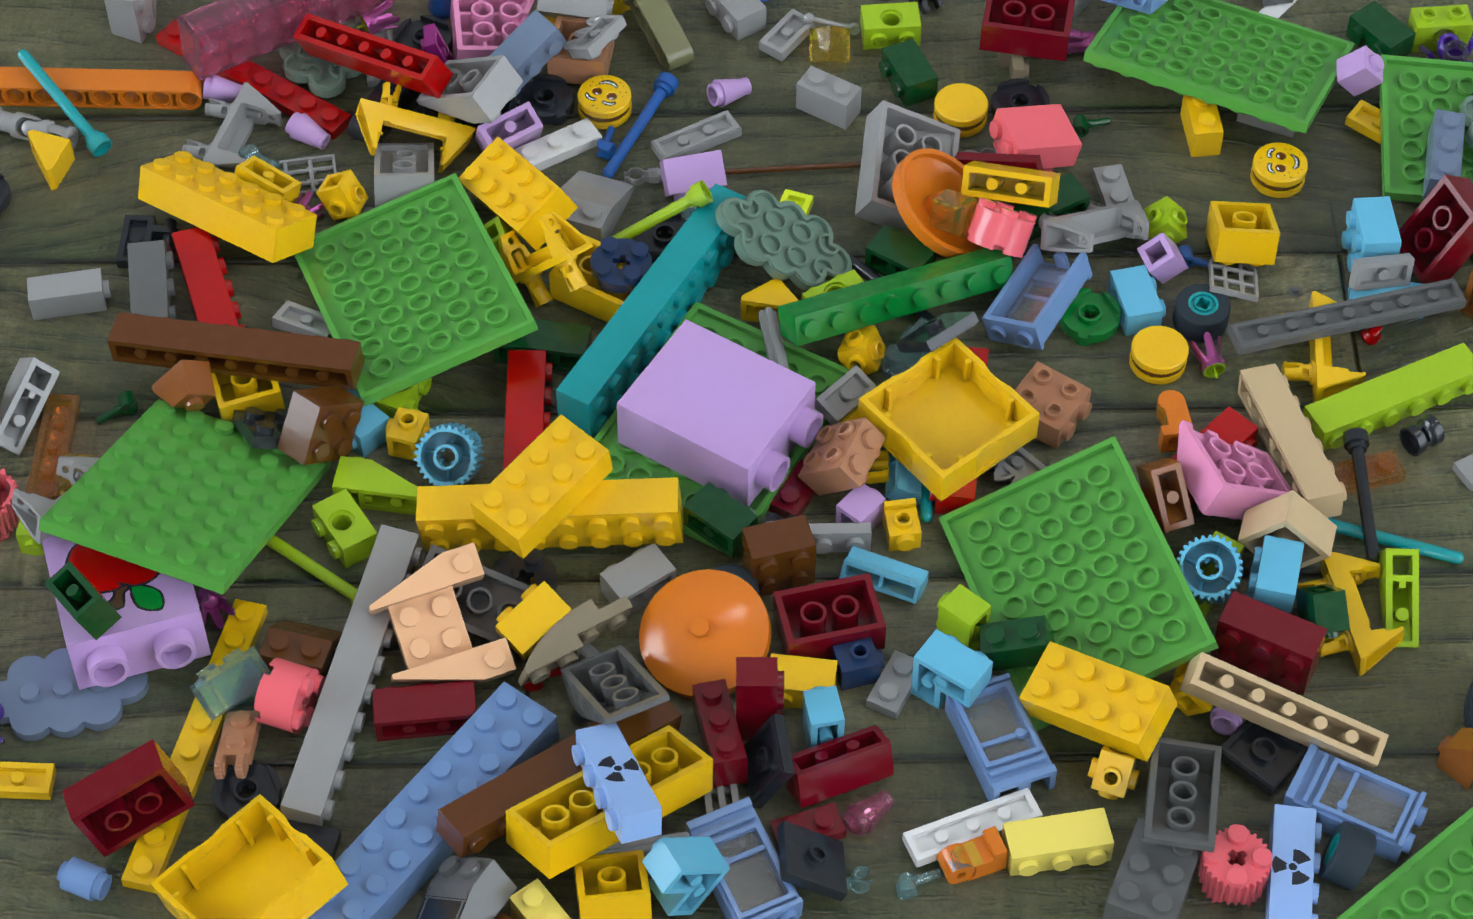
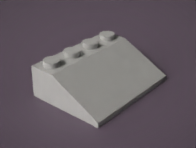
M883 100L866 116L855 216L881 226L885 224L890 227L908 228L897 209L893 196L892 179L896 166L911 152L923 148L936 149L955 158L959 149L960 129Z

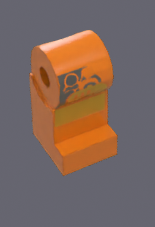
M1167 390L1159 395L1155 413L1157 422L1162 425L1158 439L1160 453L1177 451L1179 424L1182 420L1192 423L1184 396L1178 391Z
M996 826L983 830L982 836L945 847L938 853L936 858L947 882L958 884L1006 869L1008 851Z

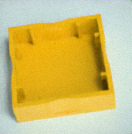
M957 337L935 351L929 352L920 358L910 369L892 376L858 400V419L867 418L886 437L882 446L940 501H943L1036 438L1040 413L1013 388L995 377L985 363Z
M259 794L223 823L209 839L185 854L153 880L150 885L167 910L176 919H308L344 889L348 882L327 852L306 834L294 829L287 818Z

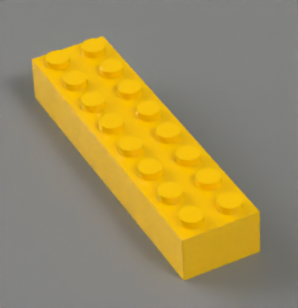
M678 477L602 480L535 548L543 550L544 548L560 547L570 550L580 546L607 548L610 545L639 547L642 544L655 543L660 546H671L675 543H683V504ZM489 484L417 487L416 524L426 552H429L432 544L449 551L471 543H475L477 552L493 549L501 552L511 551L509 547L475 521L470 503Z

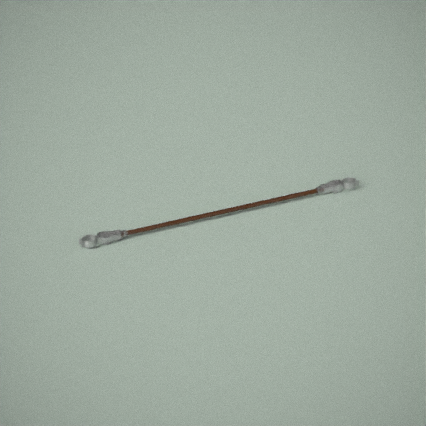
M992 148L982 149L980 152H977L973 149L961 151L975 153H997L996 150ZM861 161L725 169V174L857 168L861 166ZM650 167L646 171L641 168H631L628 172L624 171V182L634 186L641 185L644 181L652 185L663 183L660 167ZM633 174H640L643 177L640 179H632L629 176Z

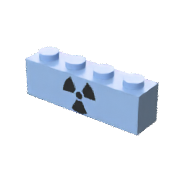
M615 722L608 726L601 724L576 730V745H572L573 760L576 766L581 765L584 782L587 787H592L597 808L604 810L609 831H615L621 844L662 835V807L617 723Z
M1280 804L1274 805L1269 830V850L1272 852V867L1266 887L1265 919H1318V914H1312V904L1317 905L1319 897V884L1313 883L1314 874L1319 873L1321 859L1320 853H1315V844H1320L1322 823H1316V809Z

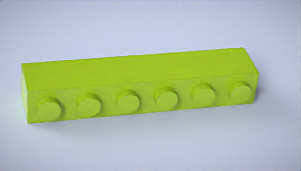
M1463 342L1304 406L1303 415L1309 418L1312 432L1315 438L1321 440L1323 451L1330 448L1336 449L1343 445L1342 435L1349 429L1363 428L1367 430L1369 435L1374 430L1384 426H1393L1399 420L1411 415L1417 416L1428 408L1444 405L1455 397L1473 393V353Z

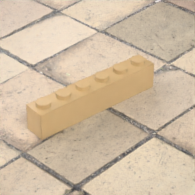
M1276 363L1240 370L1238 395L1253 424L1259 427L1258 433L1269 455L1291 489L1325 517L1341 515L1343 501L1347 499L1345 485L1343 482L1338 481L1332 461L1327 460L1324 455L1321 440L1315 438L1309 418L1304 417L1300 410L1298 397L1296 395L1293 396L1289 389L1286 375L1281 374Z
M1203 652L1190 660L1179 689L1309 747L1312 743L1319 746V750L1367 771L1378 766L1389 736L1382 731Z

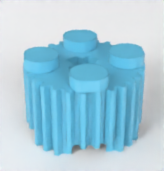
M449 422L433 427L430 431L424 433V437L420 438L421 443L416 444L418 450L414 451V454L417 455L414 461L418 462L417 467H421L419 472L425 474L423 478H429V483H433V486L463 485L473 479L480 471L478 468L483 466L480 462L484 460V457L481 456L484 453V450H481L483 446L481 437L476 431H471L470 427L465 428V424L459 425L458 422L453 424ZM449 449L455 454V459L451 460V462H448L449 457H444V451Z
M1202 535L1200 540L1197 537L1194 538V542L1189 541L1188 546H1183V551H1180L1179 557H1177V563L1195 600H1200V604H1203L1204 601L1207 602V605L1224 602L1226 597L1228 599L1231 597L1233 591L1236 592V588H1239L1240 581L1242 580L1243 561L1240 560V553H1236V547L1232 548L1231 541L1226 542L1225 537L1219 539V535L1215 537L1209 535L1208 538ZM1210 562L1216 565L1215 570L1218 573L1205 576L1204 570L1200 569L1202 565L1208 566Z

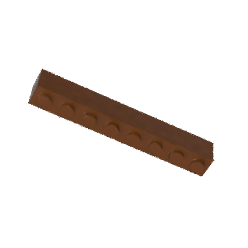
M119 312L107 339L113 361L172 368L181 359L209 361L211 373L320 387L339 385L345 390L353 391L356 389L365 363L360 341L269 331L259 328L236 327L227 324L220 325L200 321L171 319L169 317L146 316L137 313Z
M666 701L616 723L629 746L668 725L679 732L682 714L669 701ZM595 722L588 727L601 725V723ZM576 733L438 809L436 831L460 858L472 852H480L488 843L500 836L506 837V810L583 770L581 765H575L572 756V745H576Z

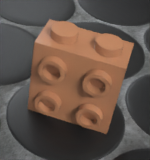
M1038 361L1015 389L1023 399L1040 413L1038 432L1035 439L1056 450L1064 440H1070L1075 432L1076 424L1080 419L1085 420L1092 409V403H1090L1092 389Z
M865 417L830 426L827 425L818 432L816 436L817 441L811 452L805 457L804 465L798 477L818 496L859 488L866 482L868 478L867 473L873 462L880 455V448L886 437Z

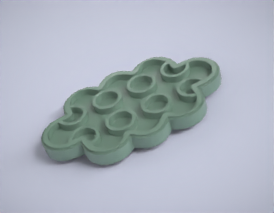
M301 0L298 5V12L287 14L281 18L278 24L281 38L278 47L279 54L284 59V74L292 82L308 83L310 91L316 96L322 98L335 97L345 90L346 79L355 78L362 73L309 55L293 38V35L307 13L354 29L360 25L359 16L353 10L335 8L333 0Z
M760 189L752 191L744 200L736 197L727 198L716 210L717 223L724 232L735 237L734 248L741 260L748 265L763 266L765 271L774 279L786 280L790 278L794 285L807 291L811 287L821 285L825 280H832L835 276L852 270V261L845 249L833 243V231L828 222L814 214L806 215L795 202L789 200L779 202L774 195Z

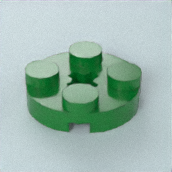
M1082 288L1059 320L1063 331L1075 339L1078 345L1089 346L1091 343L1103 342L1118 332L1121 308L1117 300L1109 293L1102 291L1101 295L1092 293L1091 288ZM1088 312L1089 315L1095 314L1097 316H1095V318L1089 319L1084 317V313Z

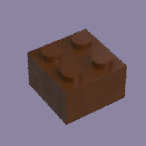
M339 385L294 390L277 448L302 465L339 460L340 456L348 457L352 449L356 428L361 418L364 401Z
M806 514L742 528V567L750 571L752 578L757 579L759 595H771L775 591L815 583L816 543Z

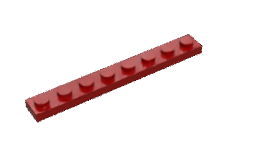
M176 19L171 21L156 35L157 44L204 70L241 85L244 82L250 84L279 111L291 117L295 112L300 114L306 113L326 133L331 135L332 140H335L349 125L352 118L349 113Z

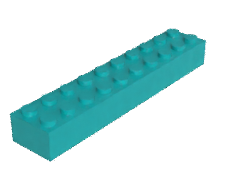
M716 183L710 190L713 202L702 208L697 206L556 389L558 417L562 414L593 439L617 408L618 401L654 359L695 302L701 303L706 290L709 287H713L717 282L721 270L724 267H728L732 262L736 252L734 248L735 237L724 232L718 225L716 210L727 198L736 197L744 200L746 196Z

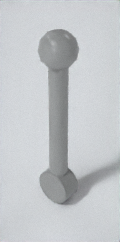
M806 13L803 18L807 24L814 22L848 30L851 35H857L860 32V27L857 23L843 24L814 17L812 13Z

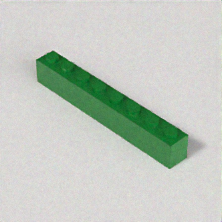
M983 248L778 306L780 334L796 346H801L1002 288L1013 274L1012 256L1002 254L1003 251L997 249Z

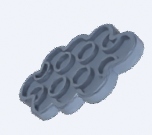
M67 648L54 650L45 659L38 656L19 658L8 669L7 680L0 681V703L5 712L0 720V724L10 723L13 733L24 741H37L45 738L50 733L60 738H71L82 732L85 727L94 731L112 728L122 717L123 705L136 703L147 694L150 685L147 672L127 677L123 682L114 686L101 687L96 685L79 690Z

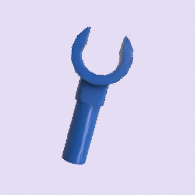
M609 126L605 137L597 141L599 150L596 155L606 160H610L616 150V145L610 142L615 131L613 126Z
M1179 246L1178 249L1188 269L1193 265L1208 268L1210 261L1194 256L1191 246Z

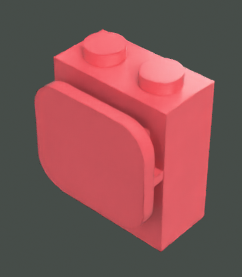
M1061 104L997 108L993 121H991L989 126L990 135L994 139L993 146L997 153L1040 155L1043 169L1048 172H1053L1055 167L1074 166L1082 147V143Z

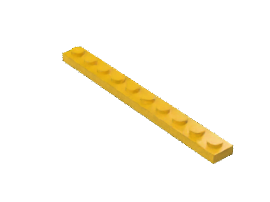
M235 599L232 606L235 610V615H228L170 760L185 776L193 799L268 614L267 605ZM189 809L137 839L121 878L123 887L156 894L150 883L165 872Z

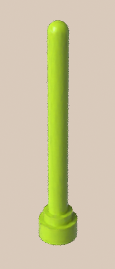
M700 180L690 186L686 196L611 237L616 239H633L691 206L694 208L706 206L713 202L712 194L705 182Z
M273 535L267 542V546L350 599L353 605L358 591L357 588L276 535Z

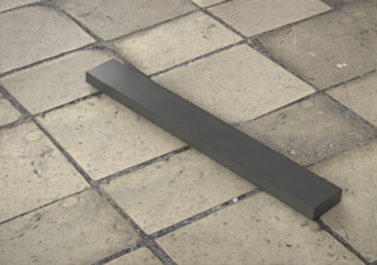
M1455 278L1230 324L1227 333L1238 355L1457 310L1465 308L1467 300Z

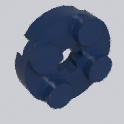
M604 238L601 241V245L594 250L591 256V275L598 280L599 286L606 291L613 293L633 291L632 287L637 286L652 266V257L647 244L625 238ZM617 263L628 264L624 265L622 269L617 268Z

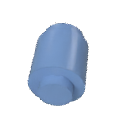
M72 857L69 861H64L61 864L57 873V880L60 881L59 886L61 890L89 901H94L95 899L102 901L110 890L112 875L106 873L105 868L80 858Z

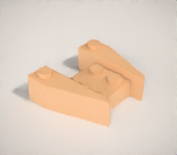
M475 543L441 553L369 606L368 612L370 616L388 610L407 670L392 674V684L450 683L451 681L474 680V684H483L513 674L516 671L506 637L478 647H472L453 590L454 588L482 580L485 573Z

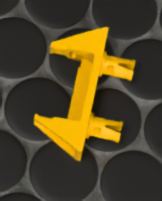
M390 82L384 83L380 103L364 98L360 99L355 114L372 156L375 155L379 137L383 134L381 131L382 125L442 140L443 144L440 147L441 155L438 173H442L470 144L476 130L475 127L456 123L455 117L438 112V117L436 118L398 108V101L402 91V87L397 84L393 95H390Z
M551 211L538 218L545 232L544 238L547 246L530 254L526 246L521 244L514 230L499 237V255L515 284L521 282V284L524 283L527 286L535 307L553 300L541 279L542 271L553 266L555 269L559 268L570 292L588 284L575 259L578 258V254L592 248L593 245L583 234L555 211ZM548 220H551L552 226L549 225ZM508 239L512 240V245L509 244Z
M1312 291L1308 308L1336 303V301L1321 293ZM1331 336L1309 340L1310 363L1282 362L1281 374L1286 375L1288 381L1303 380L1312 385L1313 403L1364 383L1366 372H1351L1346 368L1332 367Z
M1331 552L1329 558L1321 560L1320 570L1323 578L1298 583L1297 588L1327 583L1345 590L1350 630L1341 632L1339 637L1325 639L1320 658L1348 651L1352 655L1359 676H1362L1403 641L1404 627L1400 626V628L1388 631L1385 628L1370 629V621L1356 585L1362 584L1367 579L1380 578V564Z

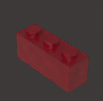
M736 657V720L742 741H748L773 713L783 715L784 671H778V657Z
M720 679L692 685L693 710L705 753L713 758L714 789L719 786L726 787L730 786V784L747 783V755L726 680Z
M474 680L451 681L450 683L439 684L420 683L416 686H387L382 689H373L374 726L377 742L454 735L477 711Z
M875 724L791 754L795 774L787 781V789L799 806L803 808L894 775L891 742Z

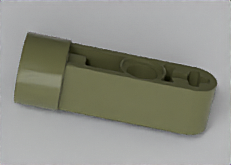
M623 0L630 7L660 65L666 72L694 61L693 49L667 0Z

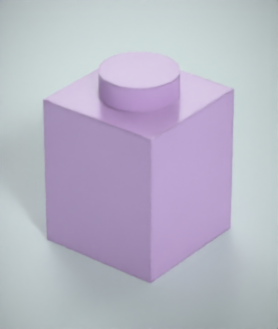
M1366 45L1337 59V83L1354 97L1383 83V59Z
M1163 232L1137 248L1149 273L1162 284L1188 269L1177 245Z
M865 484L859 488H854L836 505L835 523L871 522L872 530L882 521L883 502L886 501V498L878 490L870 488Z

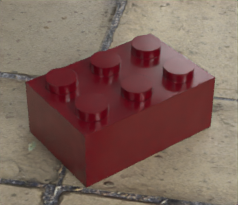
M986 0L979 50L1066 62L1075 0Z
M1444 175L1399 229L1402 241L1399 252L1400 254L1410 253L1415 261L1412 271L1421 283L1451 279L1473 253V183L1469 178Z
M869 573L773 592V617L785 655L832 659L834 645L868 637L872 638L875 649H885L886 624Z
M1233 591L1217 624L1215 640L1219 648L1211 651V656L1303 696L1318 666L1328 629Z
M154 739L62 791L71 820L104 857L195 806L185 776Z

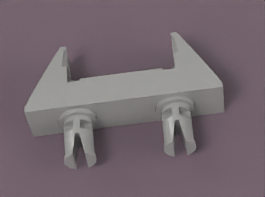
M244 82L235 101L232 103L209 97V103L205 104L206 116L224 119L213 142L207 145L187 138V145L183 144L182 151L191 153L193 157L199 160L213 163L218 169L235 174L236 166L247 160L239 155L253 130L254 124L266 125L269 123L282 126L281 112L255 88Z
M1137 200L1110 206H1103L1097 202L1096 205L1090 203L1086 211L1063 216H1056L1049 212V215L1043 213L1038 222L1041 229L1040 249L1047 251L1090 253L1093 252L1094 244L1124 237L1148 240L1149 221Z
M60 456L58 458L56 474L66 478L74 485L100 458ZM15 488L13 490L11 506L32 538L40 544L51 536V534L39 531L40 519L64 494L56 500H51L34 493L28 494Z

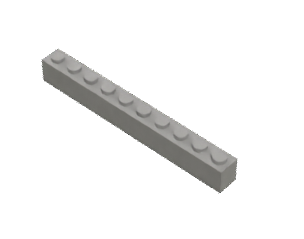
M381 524L280 805L281 813L289 820L323 826L324 820H331L335 808V801L332 800L334 791H341L346 774L345 771H342L345 761L351 762L356 746V742L352 741L355 732L361 733L366 717V714L362 713L364 705H370L373 700V689L376 686L372 682L375 675L381 676L385 663V657L382 654L384 648L390 649L395 634L394 629H391L392 623L388 610L370 616L368 612L369 606L412 574L410 573L413 566H419L423 548L419 547V534Z

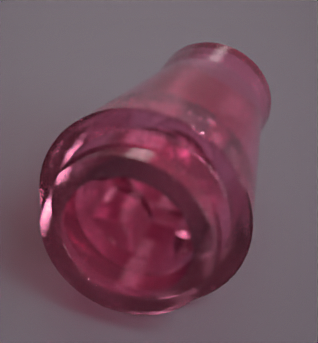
M881 790L875 795L855 802L847 807V811L843 815L845 825L857 836L869 834L887 811L894 806V801L888 792Z

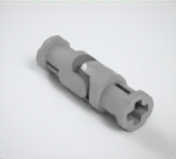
M0 107V131L8 132L12 137L29 141L27 131L30 130L55 136L58 134L63 138L71 140L72 149L76 147L79 137L77 127H63L56 125L54 121L49 119L41 120L39 117L23 112H16L14 114L3 111V108Z

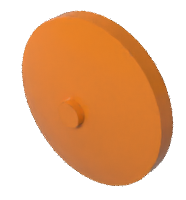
M931 148L918 149L911 152L898 163L892 179L894 200L905 224L925 246L947 258L985 248L966 238L979 198L961 195L964 165L942 151Z
M720 570L692 571L668 582L649 602L640 624V651L644 663L653 677L664 688L678 696L693 700L692 685L720 679L726 680L730 695L736 692V657H767L772 636L771 621L767 608L758 593L740 577Z

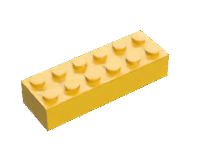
M178 151L174 155L157 158L153 162L140 166L138 199L271 263L298 254L314 246L317 214L306 210L301 204L291 203L283 199L277 193H270L261 189L256 183L246 182L238 178L234 173L218 169L213 163L201 161L193 157L189 152Z
M670 725L629 745L662 807V818L713 790V758ZM583 771L506 810V842L549 879L619 842L615 831H609L604 810L597 808L592 787L586 786Z

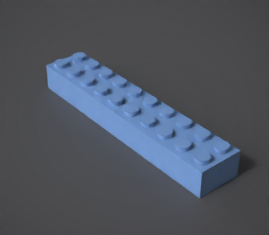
M503 682L335 861L348 885L308 919H393L439 869L442 862L454 852L436 831L438 809L550 748L559 738L557 716L511 685Z

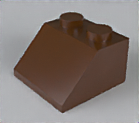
M287 619L281 620L269 627L259 650L258 657L262 675L264 673L270 675L274 669L273 666L269 665L271 661L275 658H282L315 668L319 671L320 675L327 677L342 632Z

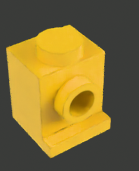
M916 498L884 501L882 521L888 550L909 551L914 548H921L922 531L916 508Z

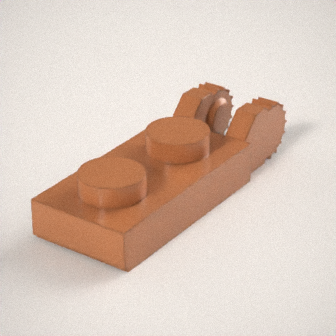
M245 710L227 712L214 761V776L216 779H225L229 765H234L237 779L246 778L249 765H252L261 729L262 723L257 722L255 717L260 716V712Z

